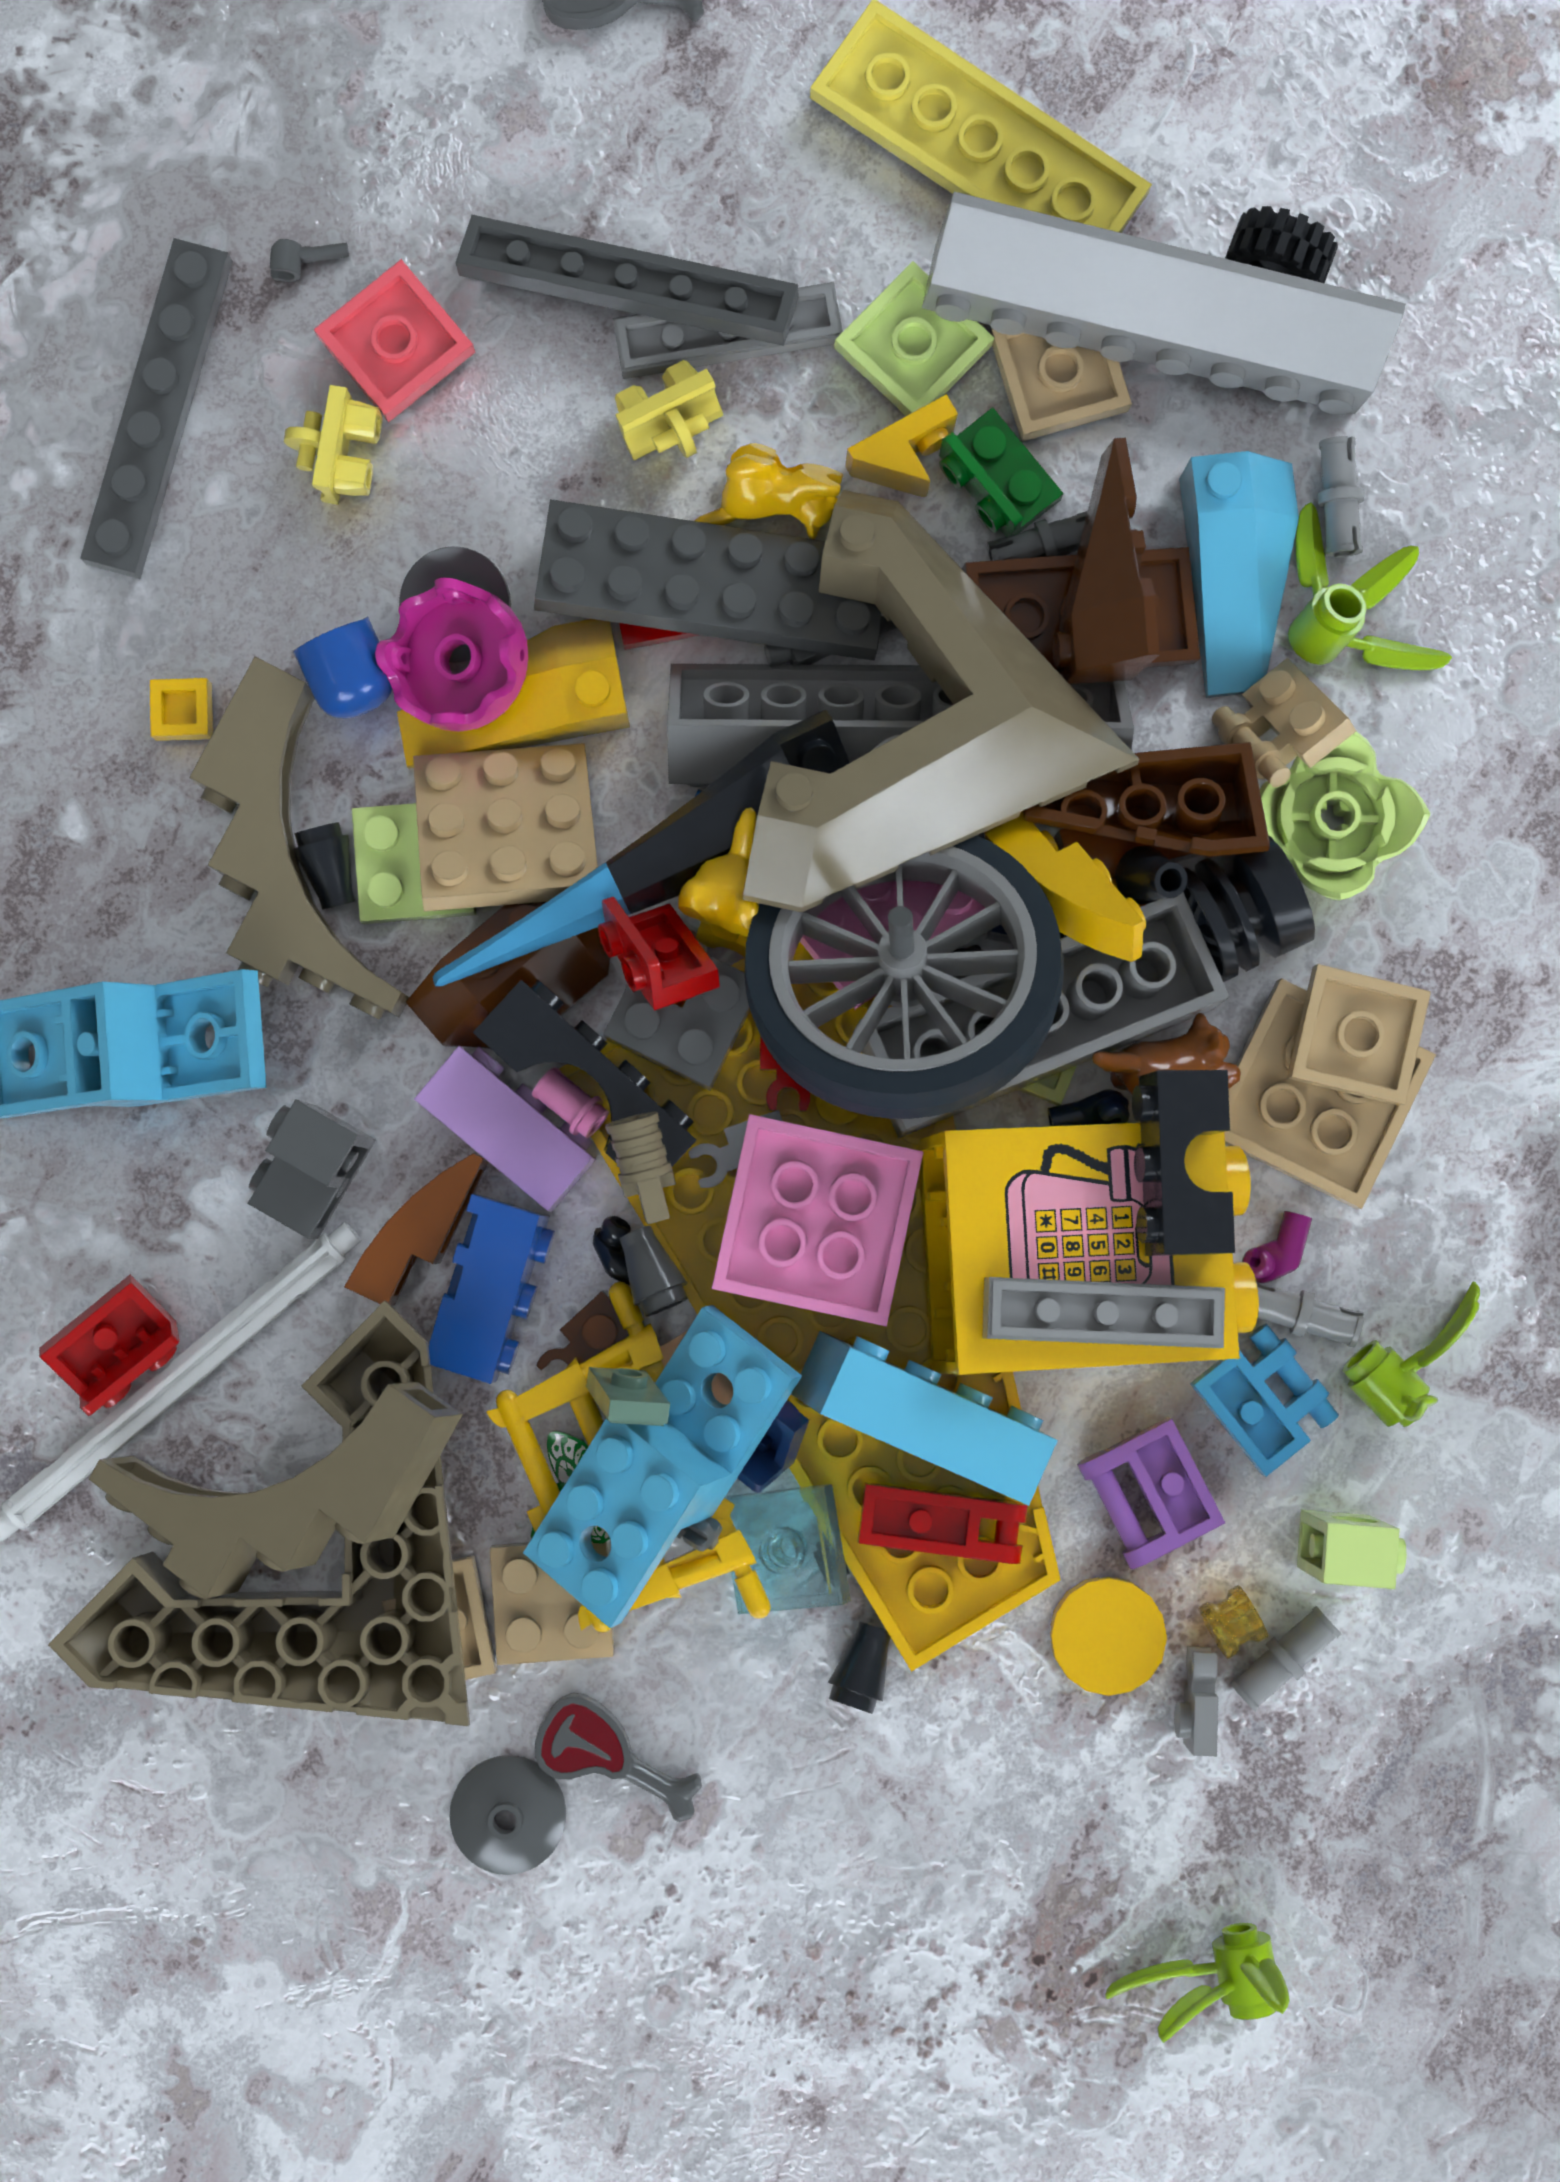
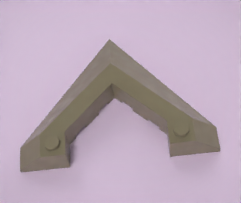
M846 490L842 491L834 505L823 549L819 593L875 604L887 621L892 620L907 640V649L931 682L937 681L954 705L831 774L771 761L758 811L743 900L804 912L822 904L823 898L852 885H854L855 889L897 871L902 863L928 852L930 856L1018 818L1020 812L1037 804L1043 807L1086 788L1087 783L1114 770L1118 774L1139 763L1140 759L899 501Z
M383 1301L301 1387L342 1427L343 1442L363 1422L388 1384L418 1382L434 1393L428 1341L387 1301ZM441 1455L395 1537L366 1544H359L344 1537L342 1591L235 1592L207 1599L199 1598L185 1591L179 1584L180 1578L164 1567V1562L154 1552L132 1558L48 1644L80 1679L91 1688L110 1690L122 1688L149 1691V1694L197 1698L198 1696L228 1699L236 1703L323 1712H354L356 1715L400 1720L412 1718L441 1721L449 1725L469 1727L470 1717ZM396 1599L395 1609L385 1612L382 1601Z

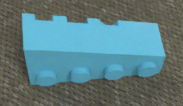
M819 1331L801 1371L802 1377L791 1395L821 1415L1023 1504L1030 1505L1058 1441L1039 1431L1044 1420L1014 1406L1010 1407L1006 1416L989 1408L993 1397L963 1383H960L957 1391L953 1392L938 1385L942 1374L912 1360H909L905 1369L886 1361L889 1350L857 1336L852 1346Z

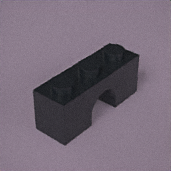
M1157 1070L1139 1076V1086H1135L1132 1094V1112L1135 1121L1140 1122L1141 1146H1138L1135 1151L1134 1170L1137 1181L1143 1182L1144 1207H1140L1138 1210L1136 1228L1139 1241L1145 1243V1256L1235 1253L1233 1192H1210L1199 1188L1189 1178L1184 1163L1186 1149L1196 1136L1230 1131L1228 1070Z

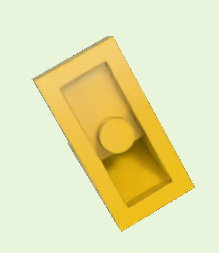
M946 394L847 448L845 468L849 475L905 493L926 497L930 486V479L915 453L920 451L922 456H927L938 451L941 448L942 439L949 433L954 432L958 413L948 395Z

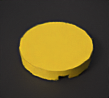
M1116 1577L1085 1579L1068 1590L1053 1610L1050 1624V1642L1053 1656L1067 1678L1086 1691L1106 1696L1131 1692L1150 1680L1163 1661L1167 1642L1163 1615L1151 1596L1129 1580Z

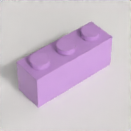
M458 1046L414 1100L543 1208L553 1212L595 1162L596 1158L586 1151L593 1141L585 1138L580 1133L576 1136L569 1132L570 1124L566 1121L559 1128L542 1113L546 1110L547 1106L539 1099L536 1100L532 1096L533 1091L522 1083L514 1091L498 1076L505 1068L478 1046L471 1055L467 1050Z

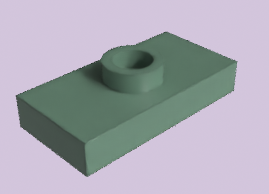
M588 1368L586 1387L610 1423L655 1426L668 1424L670 1402L646 1371L628 1368Z

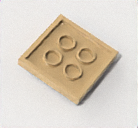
M585 743L413 756L421 891L424 911L548 902L598 868Z
M1281 978L1276 981L1236 1063L1241 1071L1239 1082L1228 1089L1230 1131L1224 1132L1225 1144L1228 1146H1239L1246 1155L1355 1209H1362L1436 1054L1420 1046L1418 1047L1406 1104L1400 1106L1288 1079L1287 1075L1307 991Z

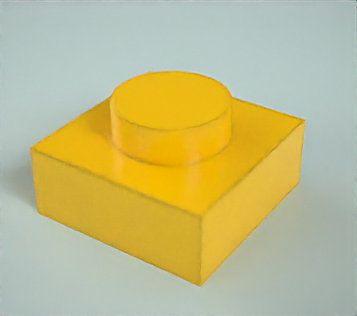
M207 678L150 680L151 737L156 741L210 739L213 734L212 683Z

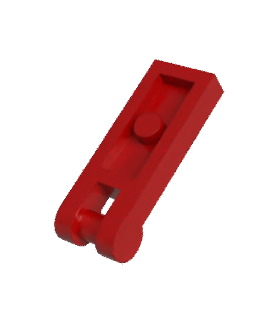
M865 1482L857 1541L858 1544L1020 1564L1023 1545L1017 1544L1019 1524L1026 1522L1028 1505L1010 1500L987 1499ZM981 1518L996 1520L994 1540L978 1539Z

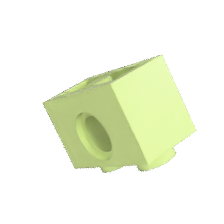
M1301 1509L1297 1568L1324 1584L1396 1589L1397 1574H1402L1406 1566V1543L1403 1538H1399V1528L1370 1515Z

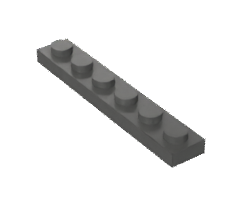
M471 215L455 262L459 276L782 346L785 345L799 298L798 284L477 215Z
M173 238L80 557L86 565L141 579L233 261L228 252Z

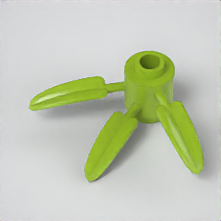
M1312 502L1306 504L1299 513L1296 530V562L1299 582L1303 587H1312L1313 598L1294 619L1288 630L1289 643L1295 653L1309 663L1324 665L1332 662L1345 647L1362 650V658L1365 662L1382 667L1403 670L1440 669L1447 665L1452 656L1441 650L1366 635L1363 639L1355 638L1364 625L1366 610L1373 608L1386 597L1415 565L1419 556L1418 546L1411 545L1394 552L1368 570L1351 585L1338 583L1328 587L1329 579L1318 512Z
M1473 1281L1461 1304L1444 1329L1424 1349L1403 1360L1392 1347L1384 1348L1377 1340H1373L1357 1351L1343 1367V1373L1350 1379L1348 1386L1387 1427L1393 1426L1398 1422L1403 1427L1409 1426L1421 1419L1428 1407L1438 1402L1437 1397L1428 1395L1430 1387L1416 1372L1421 1367L1424 1368L1438 1359L1467 1330L1480 1307L1478 1302L1480 1287L1476 1282Z
M1252 1923L1231 1924L1221 1930L1222 1936L1217 1937L1212 1942L1215 1962L1193 1964L1189 1959H1182L1152 1965L1125 1975L1111 1983L1105 1994L1106 1999H1111L1126 1991L1156 1981L1183 1976L1194 1977L1217 1974L1218 1986L1211 1988L1207 1985H1201L1181 1997L1163 2016L1158 2026V2037L1163 2043L1169 2040L1197 2014L1220 1998L1224 2004L1229 2006L1230 2015L1241 2020L1264 2018L1274 2014L1276 2011L1283 2014L1290 2002L1285 1979L1274 1960L1271 1937L1265 1932L1257 1931V1926Z

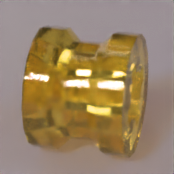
M1239 1585L1228 1590L1226 1599L1219 1603L1206 1602L1198 1607L1204 1624L1227 1660L1237 1655L1240 1646L1250 1640L1259 1643L1268 1638L1267 1630L1257 1610Z

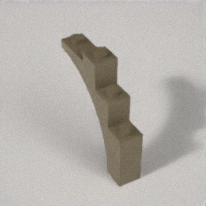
M254 656L189 777L201 788L205 789L200 798L228 814H232L235 807L238 806L234 817L208 863L209 867L223 875L218 885L250 901L254 892L258 893L226 954L241 961L237 970H257L259 984L267 988L273 978L289 986L295 972L301 966L303 969L298 978L329 994L335 984L354 994L349 1003L351 1006L378 1020L381 1019L384 1011L400 1018L409 997L373 974L341 943L317 908L299 866L298 858L293 851L296 846L291 826V775L299 736L315 700L312 691L306 682Z
M418 1382L388 1384L363 1422L328 1456L295 1477L256 1492L241 1493L204 1489L168 1477L135 1456L99 1459L89 1480L106 1492L105 1498L112 1506L119 1510L133 1513L148 1525L147 1530L151 1536L160 1542L173 1545L163 1566L180 1578L179 1584L185 1591L196 1597L207 1599L239 1592L257 1558L264 1565L282 1572L316 1565L335 1529L343 1537L359 1544L395 1537L463 1414Z

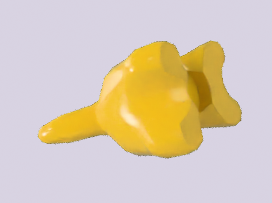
M750 443L739 447L731 455V463L727 465L725 470L727 482L722 492L721 507L699 516L695 521L724 526L737 519L752 520L773 515H792L805 525L808 537L815 539L820 527L825 525L832 517L834 505L838 500L836 496L840 492L843 474L826 466L808 463L786 468L781 463L775 449L758 443Z
M752 807L742 812L735 826L732 845L728 854L706 861L696 875L683 885L678 898V909L684 915L701 921L696 934V938L700 943L710 948H728L739 953L744 958L750 924L753 917L758 913L759 903L743 900V891L756 826V812Z

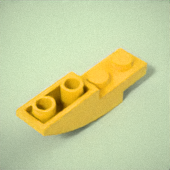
M1023 811L1020 812L1018 818L984 832L986 840L1009 853L1035 878L1053 909L1059 932L1102 953L1130 962L1142 957L1143 930L1146 928L1144 914L1136 901L1132 898L1125 899L1113 885L1110 873L1101 860L1097 858L1092 860L1078 842L1059 850L1054 838L1048 831L1042 830L1040 832L1033 822L1025 821Z

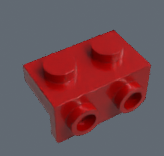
M614 896L602 900L605 922L598 925L602 946L610 958L618 957L628 986L633 992L640 990L654 1011L720 987L718 968L670 903L628 917Z
M130 1274L39 1348V1357L79 1395L80 1409L87 1416H91L102 1406L110 1408L116 1405L129 1392L132 1386L131 1382L147 1369L150 1371L158 1370L173 1357L179 1343L177 1321Z

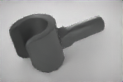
M279 239L271 247V277L282 282L298 281L301 277V263L349 257L347 242L302 247L296 241Z

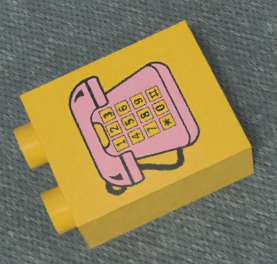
M1140 1123L950 1130L919 1139V1151H923L920 1170L932 1370L938 1373L963 1375L1240 1359L1238 1333L1251 1332L1255 1328L1258 1318L1259 1296L1255 1275L1246 1262L1233 1263V1253L1145 1256V1243L1139 1241L1136 1228L1138 1210L1140 1207H1144L1143 1182L1137 1181L1134 1170L1135 1151L1138 1146H1141ZM1224 1132L1196 1136L1190 1142L1185 1152L1184 1163L1189 1178L1196 1186L1206 1191L1233 1192L1234 1216L1243 1215L1247 1210L1251 1191L1249 1165L1244 1151L1239 1146H1225ZM984 1277L1225 1288L1224 1348L983 1339Z

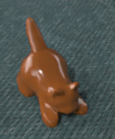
M1198 1013L1193 1019L1188 1032L1179 1037L1160 1041L1136 1042L1120 1052H1096L1092 1057L1094 1064L1106 1072H1111L1110 1081L1115 1088L1128 1091L1133 1094L1135 1086H1139V1076L1157 1070H1228V1089L1239 1082L1241 1071L1237 1065L1223 1061L1230 1049L1228 1037L1217 1027L1210 1025L1203 1013Z

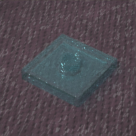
M832 1484L725 1497L735 1504L730 1517L735 1528L740 1529L757 1563L750 1566L752 1570H756L770 1601V1612L838 1606L851 1601ZM733 1571L731 1573L738 1614H749L734 1581L736 1576Z

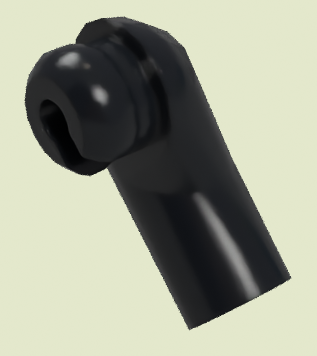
M610 1216L604 1219L601 1227L595 1229L592 1244L605 1272L611 1278L625 1282L630 1286L624 1251L619 1238L630 1233L631 1227L624 1219Z

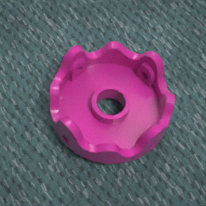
M439 578L435 580V586L430 590L410 597L401 603L398 609L400 620L397 630L390 639L381 640L377 644L375 651L376 661L379 668L387 676L394 693V700L402 710L442 730L460 732L478 729L495 721L508 710L519 695L526 678L529 660L527 639L522 624L513 610L497 596L457 579ZM467 644L471 652L470 663L463 672L453 674L449 665L450 656L455 648Z

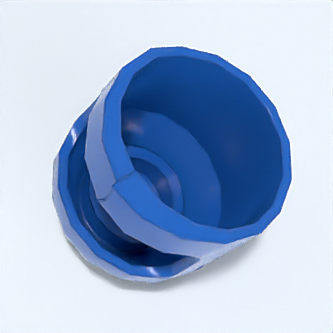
M368 616L362 620L323 633L292 650L317 704L327 715L334 718L348 719L369 713L383 704L391 695V684L376 661L375 651L379 639Z

